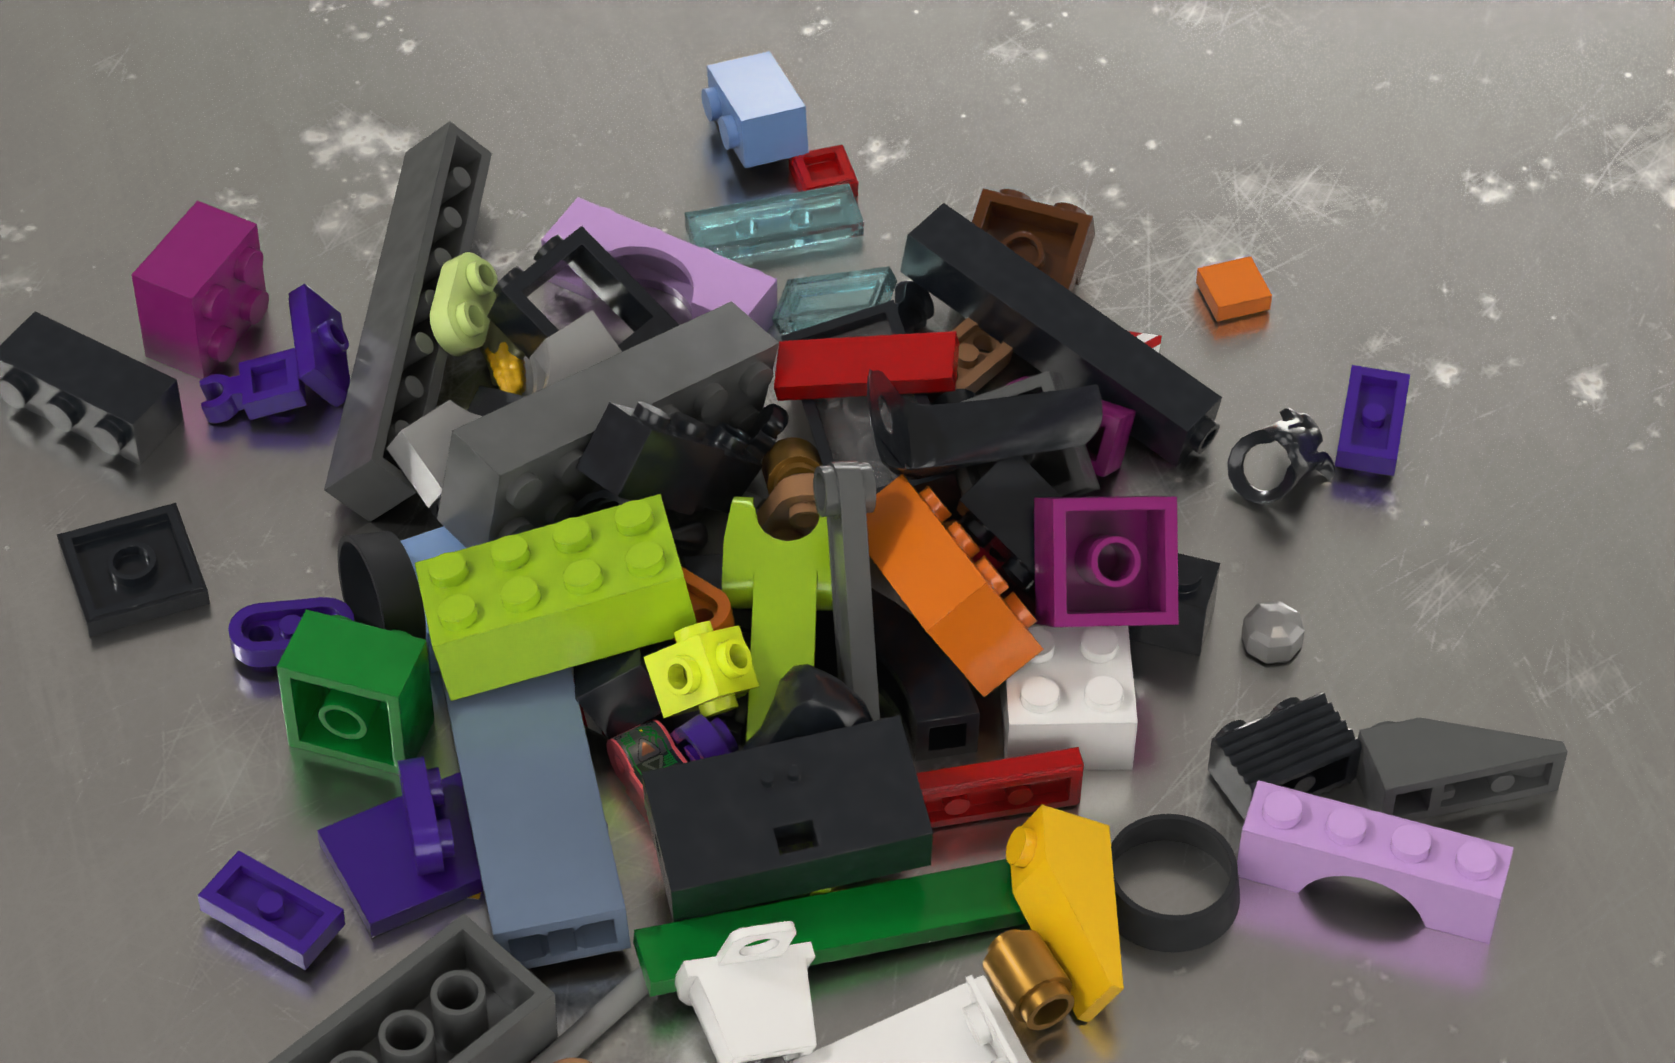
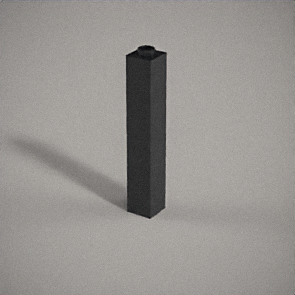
M943 203L907 235L900 269L901 273L963 317H969L978 324L977 327L1001 344L1003 342L1013 348L1012 351L1042 373L1046 371L1061 373L1067 389L1097 385L1101 400L1137 411L1130 435L1172 465L1177 467L1193 450L1198 454L1202 453L1214 440L1220 427L1215 422L1222 400L1220 395L954 209Z

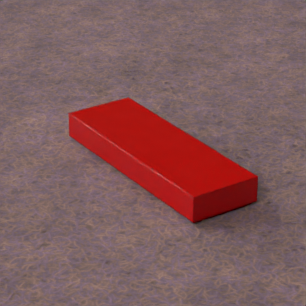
M956 331L779 341L774 380V391L777 400L867 396L869 369L882 371L899 394L956 391L960 345Z
M1079 747L918 772L916 774L931 827L936 828L1035 812L1041 805L1052 808L1078 805L1081 799L1084 763Z

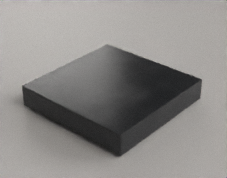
M176 503L57 534L59 548L89 637L210 604L207 586Z

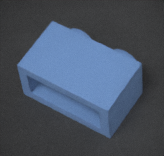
M770 51L707 65L709 88L702 89L701 92L704 112L710 122L716 120L724 147L727 150L733 149L744 168L809 153L806 106Z

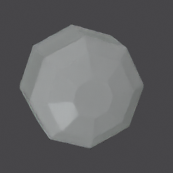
M1278 601L1256 604L1244 617L1241 634L1247 653L1265 663L1290 661L1303 645L1305 629L1300 612Z

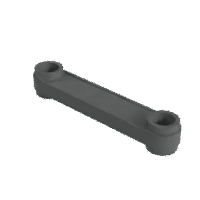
M856 460L830 462L826 466L816 467L813 491L818 514L821 517H827L837 677L864 701L873 721L886 717H880L866 515L867 513L874 512L876 506L875 476L871 464L868 462L858 463Z

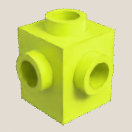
M704 621L674 632L676 644L644 657L664 718L699 710L700 714L705 718H710L738 708L736 696L760 686L752 665L751 653L745 644L739 625L713 631L711 622Z

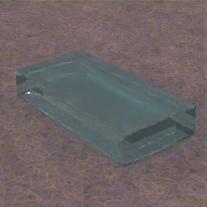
M890 266L788 279L772 321L780 334H786L888 302L892 297L897 279Z

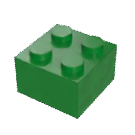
M306 609L277 665L288 746L399 775L397 761L417 757L434 721L427 640L414 637L404 631H390L354 622L345 616H330Z

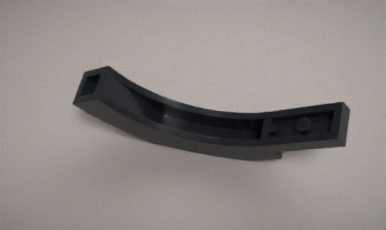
M723 554L683 557V567L722 591ZM871 588L878 692L885 698L896 715H900L915 761L977 752L980 712L963 673L925 631L916 617L895 601ZM817 611L815 649L836 659L833 611ZM740 627L741 632L751 633V629Z

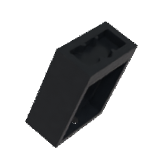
M583 226L579 227L565 239L557 234L548 240L535 254L534 260L536 262L525 271L516 266L504 275L493 289L498 296L487 315L529 359L546 338L559 330L527 297L569 265L634 331L633 334L618 345L622 352L679 326Z

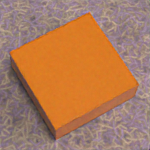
M1251 256L1197 269L1196 283L1216 321L1270 310L1272 294Z

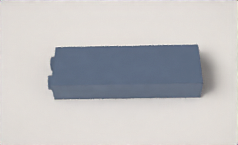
M571 667L453 701L450 700L440 671L493 939L527 969L631 948L625 902L579 702L575 699V684Z

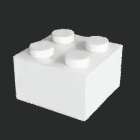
M1033 624L1028 630L1044 650L1000 684L1005 759L1079 747L1084 763L1083 770H1132L1138 719L1128 626L1050 627Z

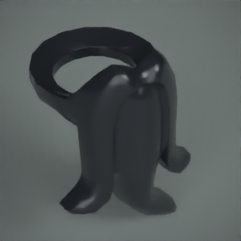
M1285 408L1280 411L1283 421L1252 432L1240 438L1234 445L1227 462L1228 477L1234 490L1244 499L1256 504L1274 503L1286 497L1305 473L1313 470L1319 471L1329 481L1334 477L1335 466L1332 458L1324 451H1317V448L1323 442V436L1318 425L1308 414H1299L1290 408ZM1277 441L1287 451L1291 464L1287 468L1284 480L1278 487L1265 491L1257 489L1248 482L1244 474L1243 463L1246 454L1252 447L1258 444Z

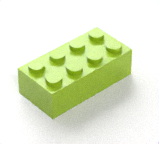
M661 494L640 500L628 501L622 505L579 517L568 518L558 523L515 535H507L494 541L454 552L443 553L433 558L415 562L432 648L451 701L675 638L674 632L697 624Z

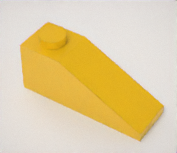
M1041 805L1022 826H1018L1013 830L1007 843L1006 860L1011 866L1012 893L1031 930L1040 934L1072 983L1070 993L1074 998L1072 1010L1076 1018L1089 1023L1124 989L1110 827L1107 824Z

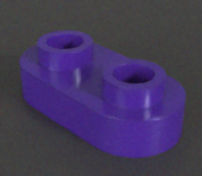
M331 597L248 605L240 609L229 623L228 630L231 649L234 656L248 666H277L306 609L330 616L341 615L354 621L353 612L346 603Z
M697 714L670 733L675 746L688 762L739 750L733 735L718 717L709 722L702 714Z
M423 756L397 761L399 779L417 874L422 876L444 872L443 858L454 857L455 848L449 817L436 819L434 807L445 805L439 767L426 769Z

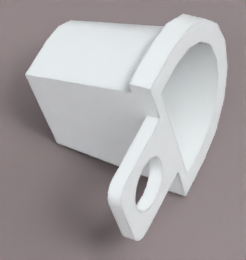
M792 921L737 929L729 934L716 956L684 961L676 973L675 987L678 998L686 1005L693 1006L718 1063H789L804 1055L811 1054L817 1046L807 971L815 958L811 942L789 945L796 935L795 925ZM770 939L758 945L746 946L758 940Z

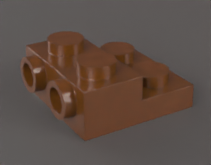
M983 188L972 219V223L1069 291H1073L1075 284L1079 285L1095 237L1093 216L1086 214L1080 207L1064 202L1055 203L1052 206L1032 201L1028 195L1013 189H1002L996 192Z

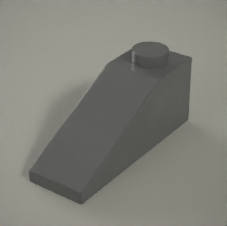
M1420 717L1400 722L1385 721L1375 724L1371 728L1359 730L1358 738L1360 739L1362 749L1356 779L1370 810L1415 821L1557 791L1568 751L1562 741Z

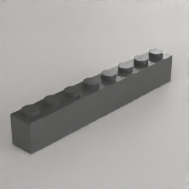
M451 121L405 152L324 491L369 522L417 493L386 448L402 429L436 409L448 353L439 345L432 332L430 310L443 264L465 252L471 251L492 156L490 151Z

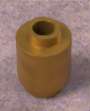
M797 437L783 438L775 442L762 460V473L768 494L770 495L777 484L784 478L803 473L814 474L816 467L823 466L818 450L813 444Z
M1012 929L1000 934L991 942L988 947V954L983 961V970L1017 1021L1026 1022L1031 1030H1043L1057 1024L1068 1015L1074 1005V998L1070 993L1072 983L1038 932L1034 930L1021 931Z

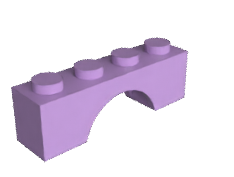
M577 197L541 239L543 246L555 235L559 234L565 239L579 227L583 226L642 287L661 290L674 296L687 307L692 319L732 301L766 332L777 320L776 278ZM569 265L548 280L552 284L588 299L594 300L599 297Z
M1258 780L1241 832L1237 866L1239 878L1296 893L1300 892L1309 883L1325 877L1350 876L1367 879L1382 884L1406 898L1416 908L1426 928L1490 944L1514 847Z

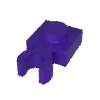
M295 348L239 362L240 375L229 377L223 374H214L199 381L207 400L201 403V407L208 422L212 424L225 422L235 416L239 410L245 409L249 420L307 405L305 384L298 378Z

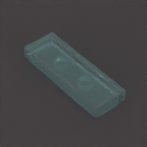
M849 183L685 212V228L690 243L698 247L707 248L715 254L730 260L864 236V220Z

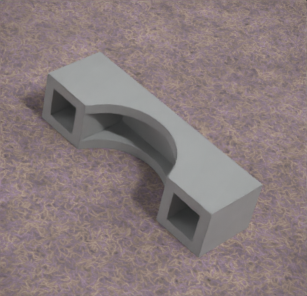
M593 310L546 338L529 359L534 379L533 393L622 352ZM448 400L402 429L386 448L428 508L438 503L441 499L452 430L482 417L463 409L451 400Z

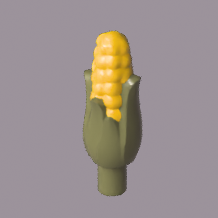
M490 320L486 340L479 348L489 368L491 382L494 386H499L502 391L522 395L526 390L525 353L516 347Z

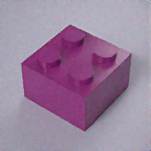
M198 200L131 274L145 356L199 379L209 376L220 362H225L232 355L238 340L252 324L255 325L262 320L269 304V295L266 292L263 272V253L260 250L257 224Z
M1101 496L1034 498L1035 619L1037 620L1035 624L1050 627L1179 625L1177 497Z

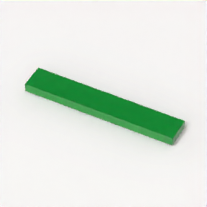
M1006 859L635 929L633 944L649 996L652 997L677 992L675 977L684 961L716 956L729 934L744 927L792 921L795 925L796 935L789 945L811 942L815 958L810 964L811 966L1026 924L1028 922L1012 893L1011 866ZM770 939L758 940L746 946L758 945Z

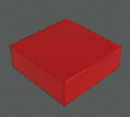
M843 144L810 150L807 154L789 158V170L804 207L858 196V180Z

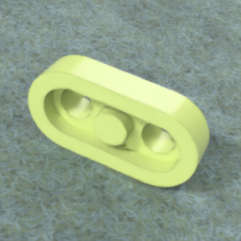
M465 252L443 264L430 310L432 332L439 345L453 356H462L484 344L490 324V319L487 315L496 299V293L493 289L498 283L494 268L488 261L472 252Z

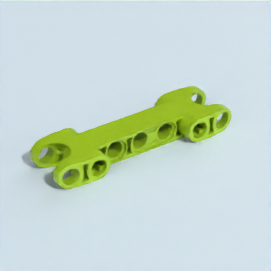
M733 497L724 535L722 591L728 596L731 608L752 609L750 653L752 665L760 686L749 690L747 742L761 727L772 704L779 682L785 674L796 665L809 664L815 667L817 611H833L827 517L819 516L816 527L810 534L801 539L790 541L775 539L765 533L759 525L754 507V497ZM808 841L778 849L780 854H786L812 848L813 843ZM834 887L810 892V896L834 892Z

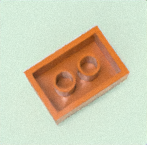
M901 474L876 494L874 512L866 514L870 558L925 631L983 697L987 696L1044 650L1028 630L1037 620L1014 592L1005 598L1001 596L1009 588L1008 583L985 555L977 562L972 559L980 551L979 546L957 520L948 527L943 523L952 514L929 486L918 493L906 477Z

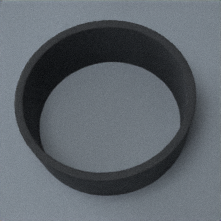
M391 531L343 536L338 545L339 580L344 603L351 608L354 621L390 631H404L414 637L426 640V620L421 591L410 558L399 538Z
M1179 814L1151 815L1126 826L1111 844L1113 863L1124 852L1140 844L1153 841H1176L1192 845L1211 855L1224 868L1230 881L1223 895L1209 907L1191 914L1167 915L1153 912L1132 901L1122 891L1114 875L1119 934L1141 947L1172 953L1199 949L1220 938L1234 922L1240 905L1237 860L1227 840L1210 825L1198 819Z

